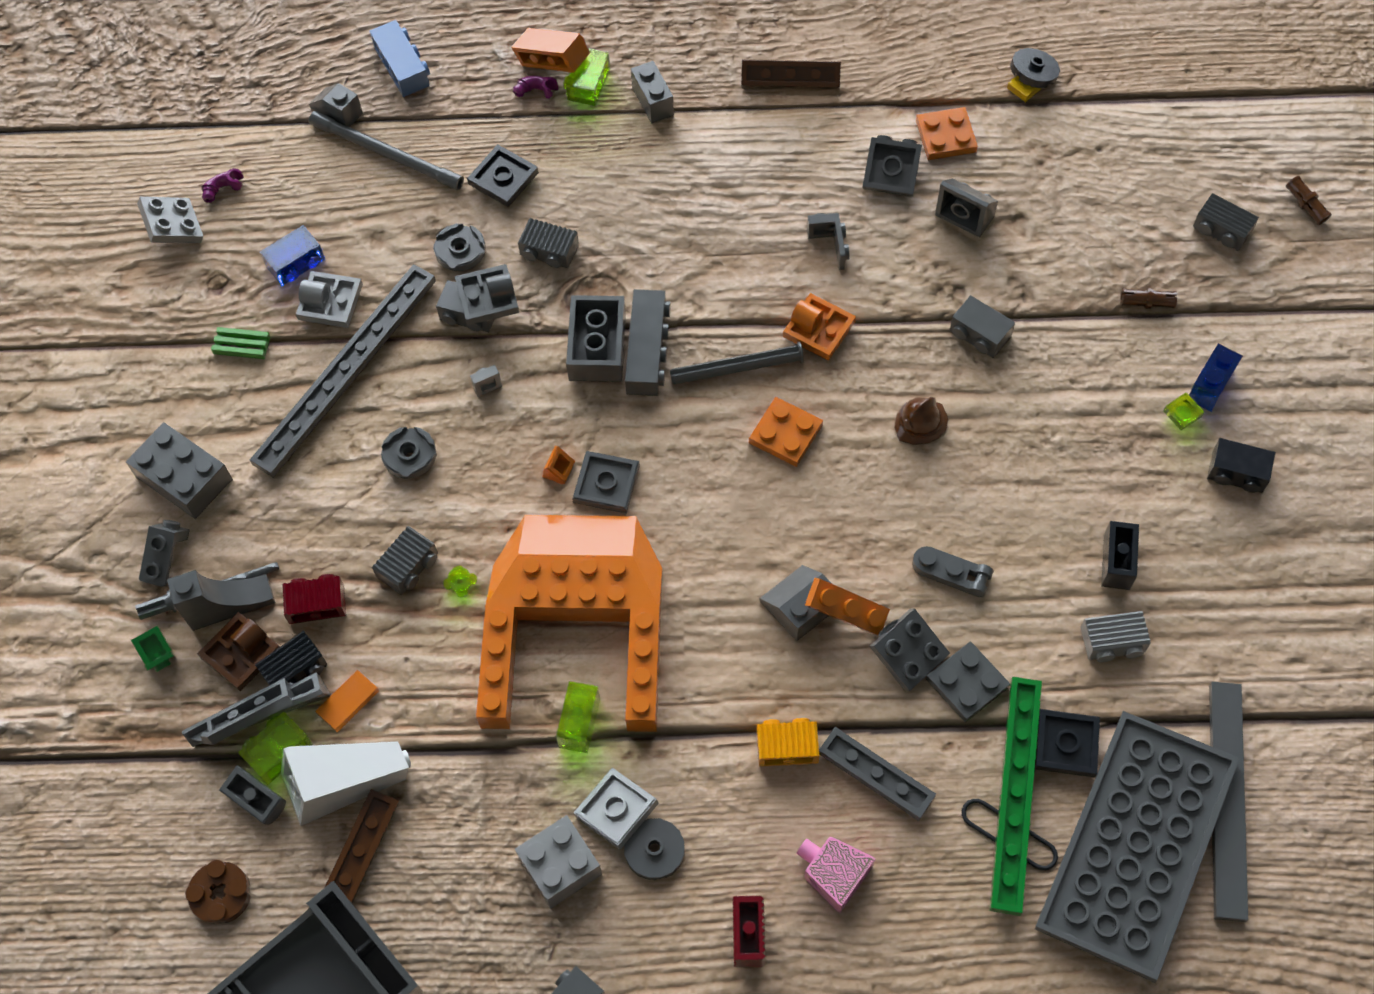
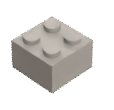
M567 815L515 848L520 862L550 909L602 875L600 864Z

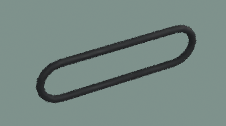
M981 799L968 800L961 810L964 822L996 842V837L967 818L966 810L973 803H979L997 815L998 809ZM1029 830L1030 836L1052 850L1053 860L1046 866H1041L1027 858V863L1039 870L1053 868L1058 860L1056 848L1050 842Z

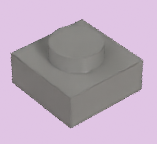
M495 365L481 368L475 374L470 375L477 397L502 387L500 375Z

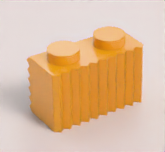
M796 718L792 720V723H780L779 720L769 719L763 721L762 724H758L757 747L759 767L819 764L817 722H810L808 718Z

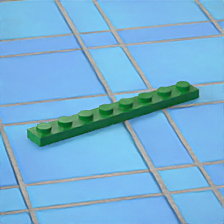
M1013 676L1010 682L989 911L1021 916L1023 912L1042 681Z

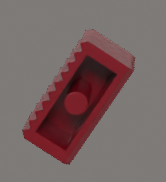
M323 574L318 579L295 578L290 583L282 584L284 617L289 624L347 615L345 587L340 576Z
M733 896L734 967H763L765 965V905L762 896Z

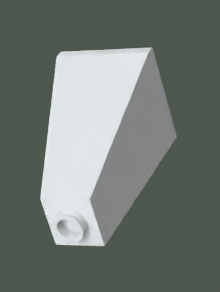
M398 741L292 746L283 749L281 775L301 826L367 797L371 789L379 792L406 780L411 762L407 751L401 750Z

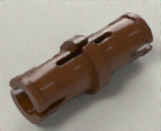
M1300 176L1294 177L1286 184L1285 187L1299 201L1298 206L1301 209H1305L1317 225L1323 224L1332 216L1319 201V195L1315 191L1312 192Z
M1122 288L1120 304L1144 306L1145 309H1151V307L1176 308L1177 297L1175 296H1177V291H1156L1153 288H1146V290Z

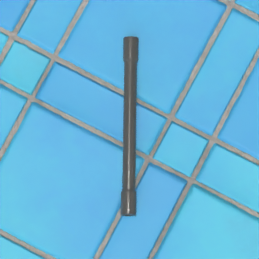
M313 111L309 117L310 125L325 132L333 133L423 173L455 190H459L464 183V177L457 173L440 168L343 125L320 112Z

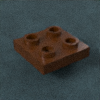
M238 612L197 654L241 692L259 673L255 664L280 646L268 637L255 622L245 618Z

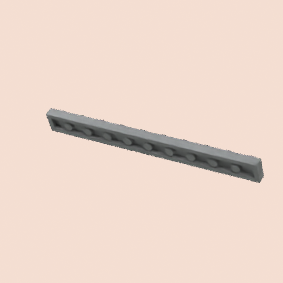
M414 264L251 457L250 462L253 466L269 476L275 477L436 282L434 275Z

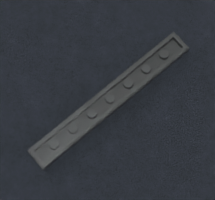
M1211 682L1209 684L1210 746L1240 758L1212 832L1214 919L1247 922L1248 888L1242 684Z

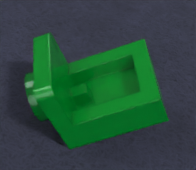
M158 625L131 640L147 671L154 668L158 672L172 664L169 658L175 656Z

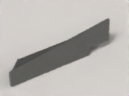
M317 672L291 686L283 678L183 730L182 734L192 747L202 744L214 745L247 727L331 696V693Z

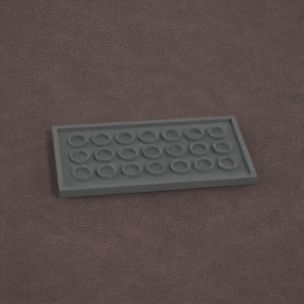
M1123 711L1039 916L1035 930L1156 983L1240 758Z

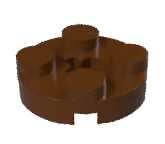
M213 860L194 874L186 889L185 896L193 914L203 922L208 924L228 923L237 919L247 908L250 901V882L247 875L237 865L230 862H222L221 860ZM222 885L226 886L223 890L226 894L224 898L216 897L213 900V890Z

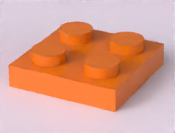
M966 107L918 114L916 116V123L927 160L977 153L978 145Z
M775 396L750 435L749 444L797 467L823 426V420Z

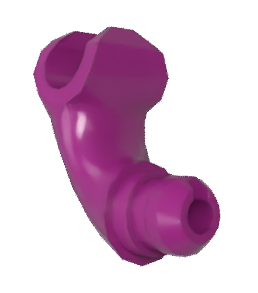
M528 76L518 79L517 85L513 87V93L517 97H523L525 93L530 92L532 89H540L544 92L545 97L550 99L553 96L551 90L557 91L559 87L557 80L553 77Z
M233 168L206 181L201 186L203 192L202 199L207 203L213 202L219 189L225 186H231L235 191L240 190L242 182L239 180L244 178L242 172L239 169Z

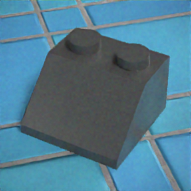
M952 178L944 180L940 184L935 215L980 238L995 216L998 200L971 188L966 183Z
M804 565L759 598V601L796 641L828 617L824 613L805 606L814 578L831 582L823 573Z

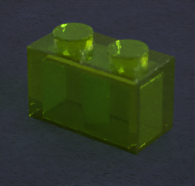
M589 49L590 54L574 73L570 72L569 75L565 76L563 88L566 89L567 100L596 106L610 71V60L608 52Z
M569 681L556 734L559 748L588 753L600 703L598 686Z
M283 712L279 716L271 718L265 725V729L257 736L249 738L238 753L258 776L269 785L281 774L284 748L312 746L313 743L303 730Z

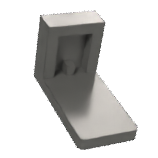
M839 213L808 215V239L834 237L839 270H844L845 260L850 259L849 245L843 242V238H846L845 223H840Z
M163 520L161 524L149 526L139 575L140 581L161 587L167 585L175 543L188 540L190 529L180 527L179 522L172 520Z

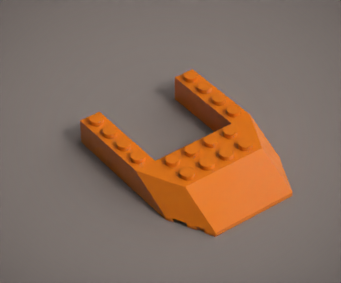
M525 515L494 563L485 605L476 718L481 729H510L518 620L630 622L625 716L627 731L657 732L662 566L636 516Z

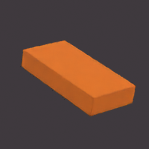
M357 670L315 712L338 733L379 692V689Z

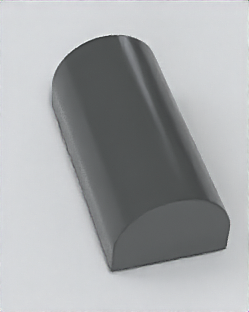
M238 765L219 789V791L265 825L273 823L281 815L286 805L285 799Z

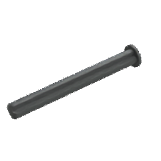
M797 342L795 346L673 368L670 370L671 381L673 384H680L800 361V363H804L802 346L800 342Z

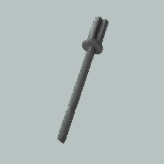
M277 562L221 581H236L259 577L279 570ZM170 590L167 591L166 595L135 605L140 620L171 610L177 612L173 605Z

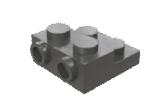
M878 135L877 138L871 137L862 189L913 197L922 145L917 144V141L912 139H903L901 142L892 140L891 137L886 135Z

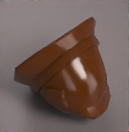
M916 397L906 402L896 414L894 428L901 442L912 445L928 444L939 439L946 431L948 415L943 405L936 402L934 397Z

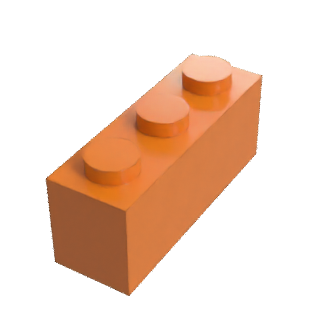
M527 28L511 47L524 67L572 73L576 71L590 54L585 44V39L580 33Z

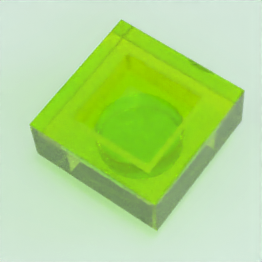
M1187 392L1167 404L1163 410L1181 431L1200 419L1204 414L1202 408Z

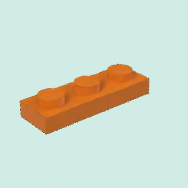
M814 578L805 603L807 607L876 636L884 628L890 611L889 608L820 578Z

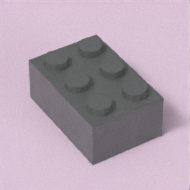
M571 295L566 359L569 381L622 382L626 324L624 296Z
M164 422L126 461V464L136 478L195 520L233 480L222 462Z

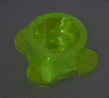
M455 566L443 581V585L446 590L451 589L456 592L458 597L462 598L468 595V589L471 585L477 583V576L474 573L470 574L462 566Z

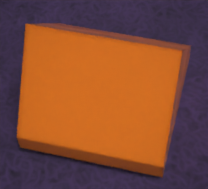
M555 446L544 467L542 477L565 484L575 460L559 446Z

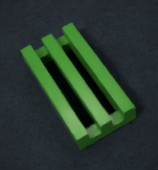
M217 327V336H214L213 340L215 344L211 347L213 354L265 359L271 338L269 332ZM222 344L237 345V347L222 346ZM247 346H248V347H258V348H261V349H260V350H257V349H247Z

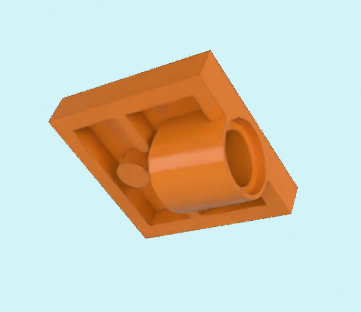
M810 293L805 301L800 300L794 308L791 321L783 331V337L796 344L800 342L803 348L829 361L854 325L856 316Z

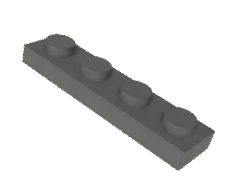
M836 727L819 749L820 756L917 821H920L936 797V793Z

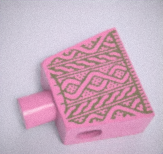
M829 837L822 848L806 839L797 851V855L810 863L804 874L806 881L839 913L849 902L873 868L875 862L874 857L833 837Z

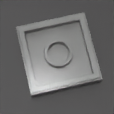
M611 768L573 814L577 819L621 850L659 803L655 797L614 768Z

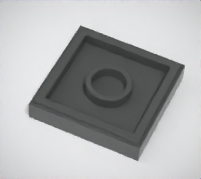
M586 451L572 498L573 503L627 514L640 462Z

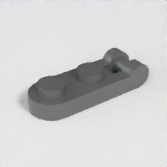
M921 547L913 556V569L919 575L976 597L985 596L987 580H991L994 570L988 565H978L933 547ZM968 574L975 576V581L967 580Z

